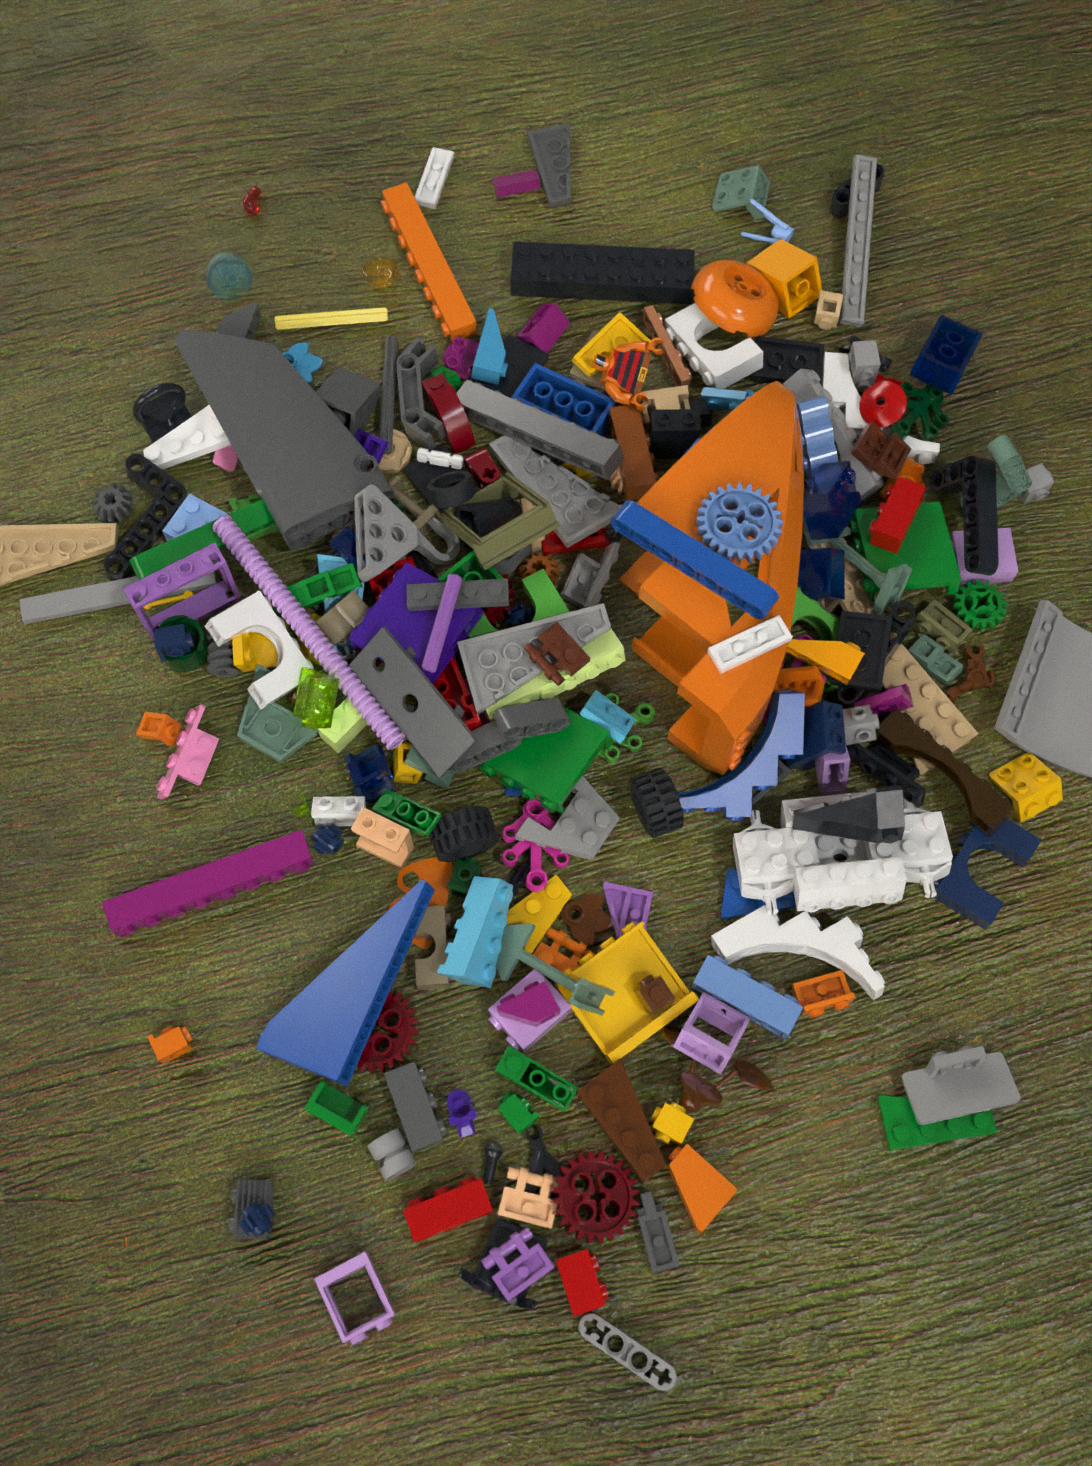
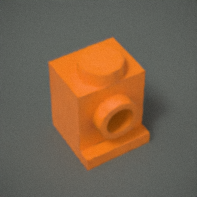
M187 1025L182 1028L180 1026L165 1028L160 1032L161 1036L155 1037L153 1034L147 1036L158 1061L163 1064L193 1049L190 1041L194 1039Z

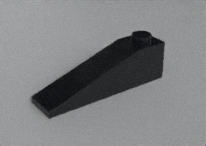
M902 785L866 790L867 795L854 799L850 795L844 796L842 801L832 805L823 802L794 810L792 829L873 843H894L900 841L903 838L905 829Z

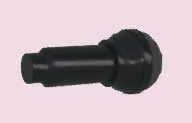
M489 1142L484 1148L485 1158H487L483 1177L484 1184L492 1185L497 1160L503 1154L502 1146L498 1142Z

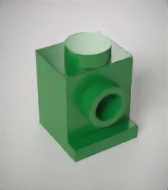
M509 1091L499 1100L501 1105L498 1107V1111L518 1136L540 1119V1115L537 1112L533 1114L529 1112L533 1108L523 1096L518 1098L515 1093L513 1094L512 1091Z

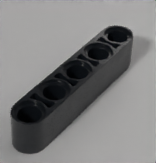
M908 601L898 602L888 614V616L893 617L891 632H895L897 636L889 640L886 665L915 624V607ZM908 612L911 616L907 619H900L898 614ZM839 686L837 691L839 704L842 705L843 709L852 708L854 703L862 700L869 690ZM847 692H852L856 695L851 701H846L842 697Z

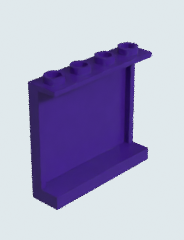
M406 562L402 569H398L395 572L390 585L381 591L376 604L367 610L362 623L352 630L349 640L354 651L357 652L359 648L363 650L382 627H386L404 650H407L409 647L415 650L417 654L413 661L429 681L434 684L458 651L457 642L466 640L483 616V609L479 607L453 610L437 669L434 673L423 670L422 664L438 610L408 611L407 584L439 583L442 581Z

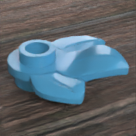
M308 343L294 344L288 352L282 354L305 381L311 383V373L319 370L323 360L308 353Z

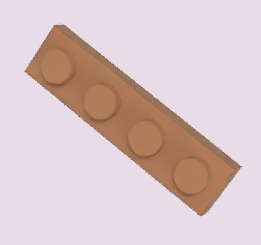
M653 305L645 307L643 322L652 339L658 337L663 340L664 344H657L656 348L663 350V354L660 356L676 387L687 385L689 390V383L692 380L691 373L687 367H684L680 351L674 348L673 340H671L663 326L661 314L659 312L656 313Z

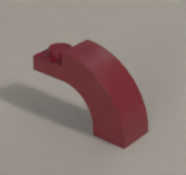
M440 373L422 381V387L432 403L439 420L443 423L445 439L453 453L458 454L476 446L463 406L452 384L448 383L444 374Z

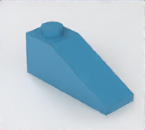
M489 308L471 378L498 385L500 377H505L508 363H504L506 352L494 309Z

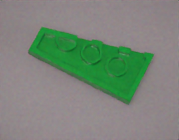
M877 1096L888 1151L997 1133L992 1109L920 1125L916 1121L908 1098Z

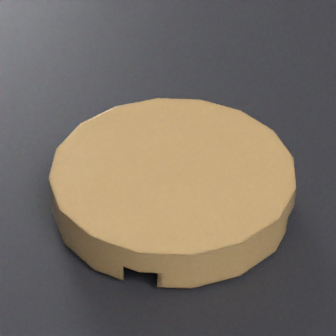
M393 429L392 452L389 455L383 454L378 464L381 471L385 474L401 471L411 460L412 447L404 433ZM380 432L377 434L374 433L373 435L379 438Z

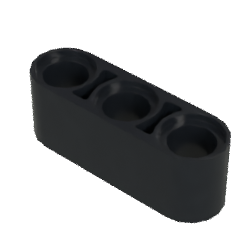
M879 164L876 166L874 194L880 190L885 173L884 168ZM851 178L833 192L829 211L834 217L843 218L849 214Z

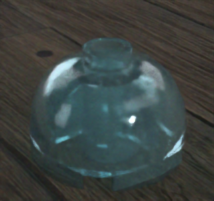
M224 251L215 254L209 260L206 267V282L209 289L217 297L236 299L240 297L238 294L244 291L247 292L250 289L252 273L242 256L231 251Z

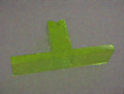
M301 791L298 792L304 804L293 809L295 816L297 817L308 812L311 821L315 823Z

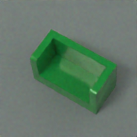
M323 1080L319 1082L304 1108L307 1112L352 1138H355L371 1110L365 1104L362 1105L329 1086Z

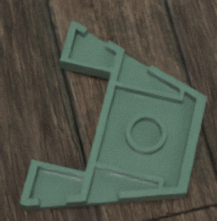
M257 664L253 682L271 671ZM249 694L237 737L242 742L282 763L319 733L317 727L336 708L321 700L310 718L305 720L275 702L261 710L251 694Z

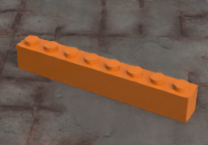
M405 182L383 190V201L380 202L385 215L389 214L390 226L393 232L397 231L398 233L397 238L402 249L405 248L407 251L406 258L409 265H414L416 269L414 270L415 277L418 283H422L424 286L425 298L427 301L431 300L433 314L436 319L440 318L442 322L440 326L445 337L448 336L451 343L456 337L467 339L477 335V322L408 183Z

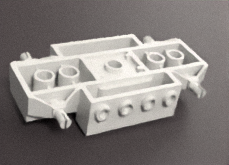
M866 792L782 800L781 829L762 824L760 811L755 810L754 815L753 810L750 817L751 826L740 833H734L733 851L741 896L763 900L766 903L767 914L769 915L772 914V911L773 915L778 913L776 898L789 894L792 891L797 911L815 912L825 908L837 910L845 906L854 905L865 907L872 903L882 902L893 904L902 900L906 882L920 883L924 887L925 897L930 898L931 894V898L937 895L934 881L949 875L953 857L941 811L929 812L916 808L912 802H908L903 797L905 829L902 840L894 843H873L792 829L794 810L823 802L832 805L842 801L844 796L850 795L854 799L867 795ZM843 854L847 857V860L838 862L833 856Z

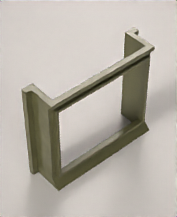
M509 472L505 474L506 477H502L477 491L472 499L463 504L508 497L514 499L520 494L536 507L484 537H479L453 515V513L457 512L456 506L449 507L444 510V513L434 512L438 521L446 525L473 548L480 567L484 570L560 527L550 502Z

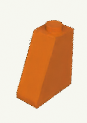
M688 1144L683 1149L678 1145L668 1157L672 1162L667 1168L695 1230L700 1234L738 1189Z

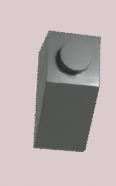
M253 302L224 316L222 324H219L216 334L253 340L262 317L258 303Z

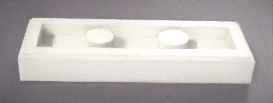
M432 148L415 195L419 206L436 209L454 159L453 151Z
M777 615L709 647L707 652L719 673L722 674L791 641L792 635L780 615Z

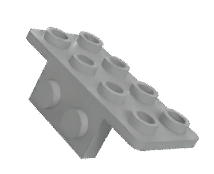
M969 1045L953 1053H948L947 1051L938 1052L932 1056L926 1068L905 1072L901 1077L916 1121L920 1125L1017 1104L1020 1100V1094L1003 1054L1000 1052L986 1054L983 1046L973 1048V1046Z

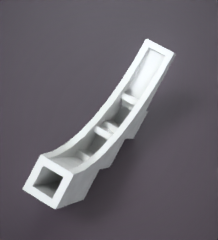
M825 352L821 386L831 394L833 398L832 403L842 411L845 416V423L856 432L858 440L868 423L864 421L860 414L859 403L861 397L851 377L848 354ZM890 427L880 428L888 437H890L888 432ZM910 436L906 437L904 442L911 448L907 459H914L912 462L920 464L935 463L940 452L939 443L922 441Z
M764 905L711 936L712 947L719 957L728 962L727 965L744 957L761 953L789 952L804 954L823 960L843 970L861 985L872 1000L882 996L885 988V981L882 975L877 970L874 971L871 968L865 951L858 949L861 947L863 932L856 922H851L848 916L821 931L822 928L818 920L814 916L810 917L806 911L780 925L778 916L776 914L773 915V911L771 915L767 914V908Z

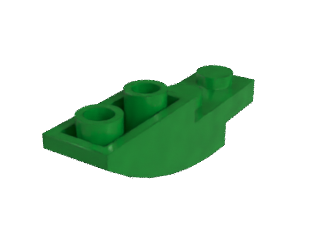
M354 563L304 579L288 586L287 590H290L292 596L296 597V602H300L301 608L307 610L321 602L362 588V584ZM272 605V609L277 617L283 618L281 616L282 613L277 611V607Z

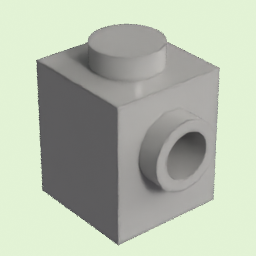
M1042 463L1027 469L1032 485L1018 495L1023 504L1034 499L1041 500L1050 493L1049 490L1054 483L1051 472L1046 470Z

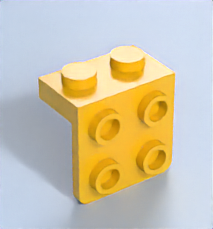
M1025 753L989 774L990 780L1013 800L1014 818L1020 823L1035 817L1038 813L1063 800L1061 778L1033 754Z

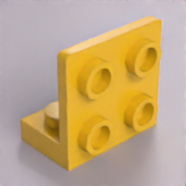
M282 618L283 621L285 622L286 630H287V632L289 633V631H288V624H287V622H286V619ZM246 632L232 639L233 663L242 672L255 671L257 664L267 669L276 668L278 660L277 650L272 641L266 636L257 632Z

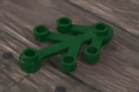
M903 382L900 387L905 392L906 397L921 398V402L907 400L906 409L912 411L904 420L893 423L888 430L889 435L891 436L896 433L904 441L910 434V426L920 417L923 427L922 435L929 441L934 440L939 434L938 429H944L949 423L948 416L942 413L940 406L944 400L942 391L933 385H927L923 389L914 388L909 382ZM928 407H930L933 412V424L931 423Z

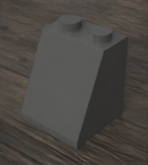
M338 367L316 393L355 437L358 428L364 430L378 404L380 383Z

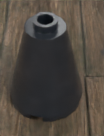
M508 497L461 504L455 507L457 512L453 513V515L482 538L520 516L521 507L516 500ZM468 544L464 545L467 549L473 551V548Z

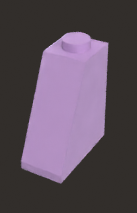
M847 747L846 753L842 755L829 753L814 760L821 796L846 793L850 763Z

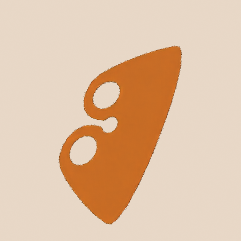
M432 857L411 863L400 870L397 876L398 887L404 893H408L412 888L404 885L403 877L408 872H414L418 875L419 881L424 880L435 889L428 906L444 905L446 907L449 895L447 884L452 875V862H442L437 857ZM402 897L395 899L391 903L389 909H391ZM415 936L412 940L414 944L425 950L433 942L427 938L416 939Z

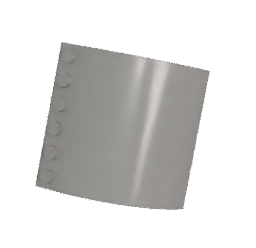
M1048 599L1039 601L994 729L1027 753L1033 754L1035 757L1056 767L1092 778V633L1066 619L1062 615L1063 612Z

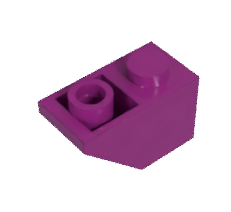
M538 981L527 985L524 987L525 992L516 997L514 994H510L499 1001L500 1005L497 1006L500 1016L534 1027H538L560 1015V1008L545 981L540 984Z

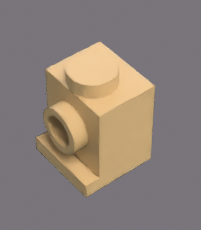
M820 291L814 324H818L824 330H829L832 327L836 328L843 294Z

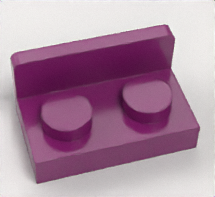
M907 684L888 688L884 692L873 696H866L854 703V707L869 704L872 714H877L878 719L889 716L896 708L899 711L914 707Z

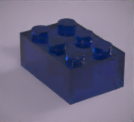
M940 315L910 372V376L952 395L983 333Z
M850 461L822 464L804 489L803 512L810 540L839 538L860 506L861 495L856 490V473L851 468Z

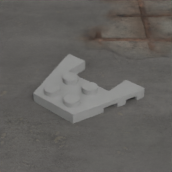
M582 776L571 791L576 795L551 831L528 817L516 833L515 839L522 842L524 840L537 843V846L544 848L546 846L561 850L562 853L592 861L620 818Z

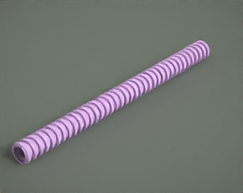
M229 515L220 517L214 523L213 531L217 533L219 538H222V542L235 555L236 560L240 561V565L249 573V576L254 578V582L263 590V594L267 596L268 600L272 601V605L277 607V611L282 613L281 616L286 619L287 624L291 625V629L295 631L296 635L301 636L300 640L305 642L306 648H310L311 654H315L314 658L319 660V664L324 666L323 668L326 672L329 671V677L333 678V682L338 684L339 689H343L342 692L345 696L348 695V701H353L352 706L357 707V712L362 713V718L364 720L367 719L366 723L369 726L372 725L371 730L377 732L376 736L378 738H382L381 742L383 744L386 743L387 750L398 747L404 741L405 734L400 733L401 729L395 727L396 723L391 721V717L386 715L384 709H381L380 703H376V698L371 697L372 693L369 690L367 691V687L364 684L362 685V681L359 678L357 679L358 676L352 673L351 667H347V661H343V656L338 655L337 649H333L334 645L329 643L328 637H324V632L319 631L320 627L315 625V621L310 619L311 617L306 613V610L301 608L300 602H296V597L292 596V592L287 590L285 584H282L283 582L278 578V575L273 573L272 567H269L268 562L264 561V557L255 549V546L250 544V540L241 532L240 527H237L236 522L232 521V517Z

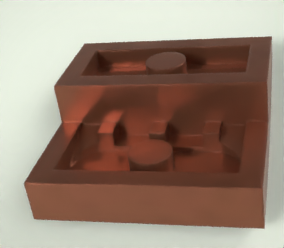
M871 421L865 426L851 454L873 471L895 479L903 467L911 448L896 433L888 437Z

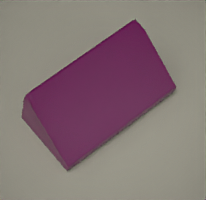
M535 169L492 178L497 198L540 189V179Z

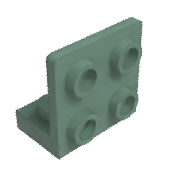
M760 165L719 175L712 206L714 212L746 206L747 211L751 213L755 220L763 218L764 213L750 203V200L754 199L764 208L766 205L770 181Z

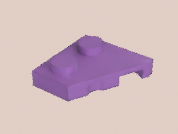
M604 882L603 889L616 938L623 935L621 929L632 921L636 925L643 921L645 924L643 927L646 930L653 892Z

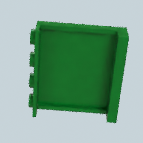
M940 502L921 503L897 554L870 544L872 534L868 533L873 519L878 520L879 518L877 516L879 507L854 509L853 518L849 520V528L852 529L850 534H854L855 538L853 540V548L881 573L887 574L889 569L907 564L913 570L904 590L945 587L947 595L957 594L961 583V576ZM858 568L859 572L863 573L864 576L862 582L863 591L868 593L869 601L873 602L875 593H879L880 588L875 585V581Z
M567 708L565 710L570 719V724L566 729L555 733L522 738L521 744L516 748L479 764L480 771L490 778L492 776L499 778V781L509 789L514 787L520 790V793L528 800L536 799L541 802L540 804L550 812L555 810L563 815L565 811L562 804L602 747L609 750L613 744L609 730Z

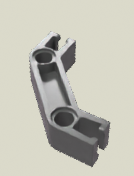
M417 337L398 357L396 363L400 413L406 435L431 452L436 447V443L433 442L432 434L429 432L426 434V431L438 435L440 440L446 435L443 423L426 412L425 391L421 382L424 381V376L439 360L436 348L430 344L426 351L425 341Z

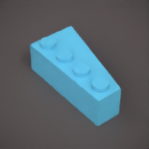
M474 876L463 903L465 913L463 917L456 921L454 927L457 931L453 943L448 942L445 950L448 957L444 965H439L438 974L466 985L491 988L496 975L498 954L502 948L501 940L507 924L508 908L513 897V885L499 878Z

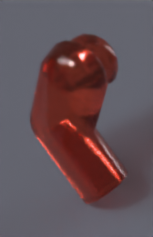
M252 186L242 200L244 210L250 216L258 215L260 210L256 200L262 192L256 186Z

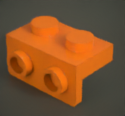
M817 666L780 669L773 690L798 689L805 693L804 707L813 706L821 702L825 681ZM771 695L770 700H769V705H770V707H771L772 695Z
M843 970L791 985L794 996L799 1001L798 1004L803 1007L800 1013L801 1016L809 1014L810 1018L825 1014V1009L834 1007L835 1011L850 1007V1002L856 998L854 992H850Z

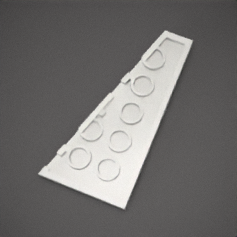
M208 405L144 449L143 452L144 457L163 470L230 446L231 443L210 405Z

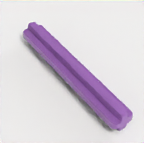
M455 574L448 575L422 664V669L427 672L434 673L437 669L460 590L462 578Z

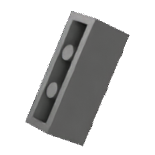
M414 1061L384 1073L412 1152L415 1154L443 1143L442 1135L446 1134L447 1131L442 1118L436 1119L433 1109L437 1108V1104L432 1092L426 1093L424 1083L428 1082L423 1067L417 1068Z

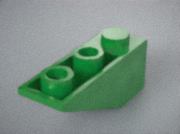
M389 789L383 792L372 808L376 814L409 829L410 834L428 837L442 817L441 813Z
M511 1046L507 1047L493 1071L513 1085L566 1112L579 1089Z

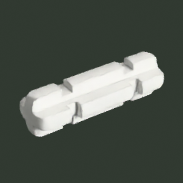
M426 448L418 449L417 461L427 463V461H430V464L444 467L451 465L455 469H461L463 466L462 455L453 454V456H450L451 453L436 450L429 452V449Z

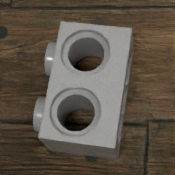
M876 340L852 343L848 355L849 370L858 392H865L868 387L874 384L881 364Z

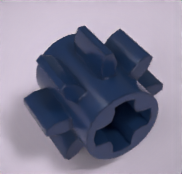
M518 604L508 610L505 622L508 628L531 623L535 612L532 607L528 609L524 604Z
M333 823L329 827L325 824L321 825L312 837V840L315 841L313 845L315 850L323 856L327 852L332 855L337 853L344 843V839L341 837L343 835L342 830Z
M256 1201L240 1213L244 1220L239 1222V1225L247 1235L253 1232L257 1238L274 1226L271 1218L275 1216V1213L267 1203L261 1206L259 1201Z

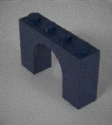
M1010 820L991 837H988L970 821L969 824L973 826L969 834L963 833L956 844L960 846V849L956 854L952 852V865L949 875L934 881L937 895L933 898L984 930L992 924L1004 902L981 889L973 882L968 871L970 854L982 849L993 850L1023 867L1031 859L1041 842V839Z

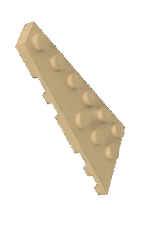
M116 523L0 525V586L114 550L118 543V525Z
M892 632L890 633V640L896 637ZM901 643L885 667L882 687L886 690L891 687L907 684L914 707L900 712L910 715L920 729L924 728L929 731L939 745H945L953 754L977 737L979 733ZM912 757L916 768L920 770L918 778L935 767L921 759Z

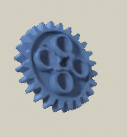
M738 482L737 488L733 489L732 485L727 483L726 491L718 486L716 494L710 491L708 498L702 500L701 507H699L696 526H699L697 535H704L701 543H710L709 548L713 551L716 549L721 556L723 554L727 555V560L731 561L732 557H735L737 563L740 564L742 558H746L747 562L751 563L753 556L761 560L763 552L769 555L772 547H776L782 533L780 529L783 521L779 520L782 512L775 511L777 502L769 503L770 494L763 497L760 495L761 488L753 492L752 484L743 489L741 482ZM725 507H732L734 510H728ZM751 514H757L760 517H754ZM718 529H725L728 532L724 533L719 531ZM744 536H750L753 540H748Z

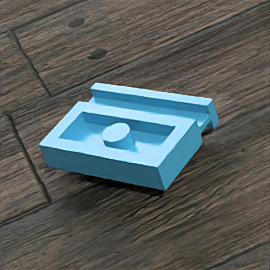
M595 690L579 713L584 718L609 730L611 737L620 744L636 721L634 717L597 690Z

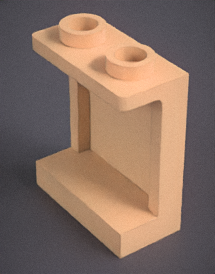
M364 807L351 827L352 832L360 835L356 843L357 847L401 869L414 848L409 829Z

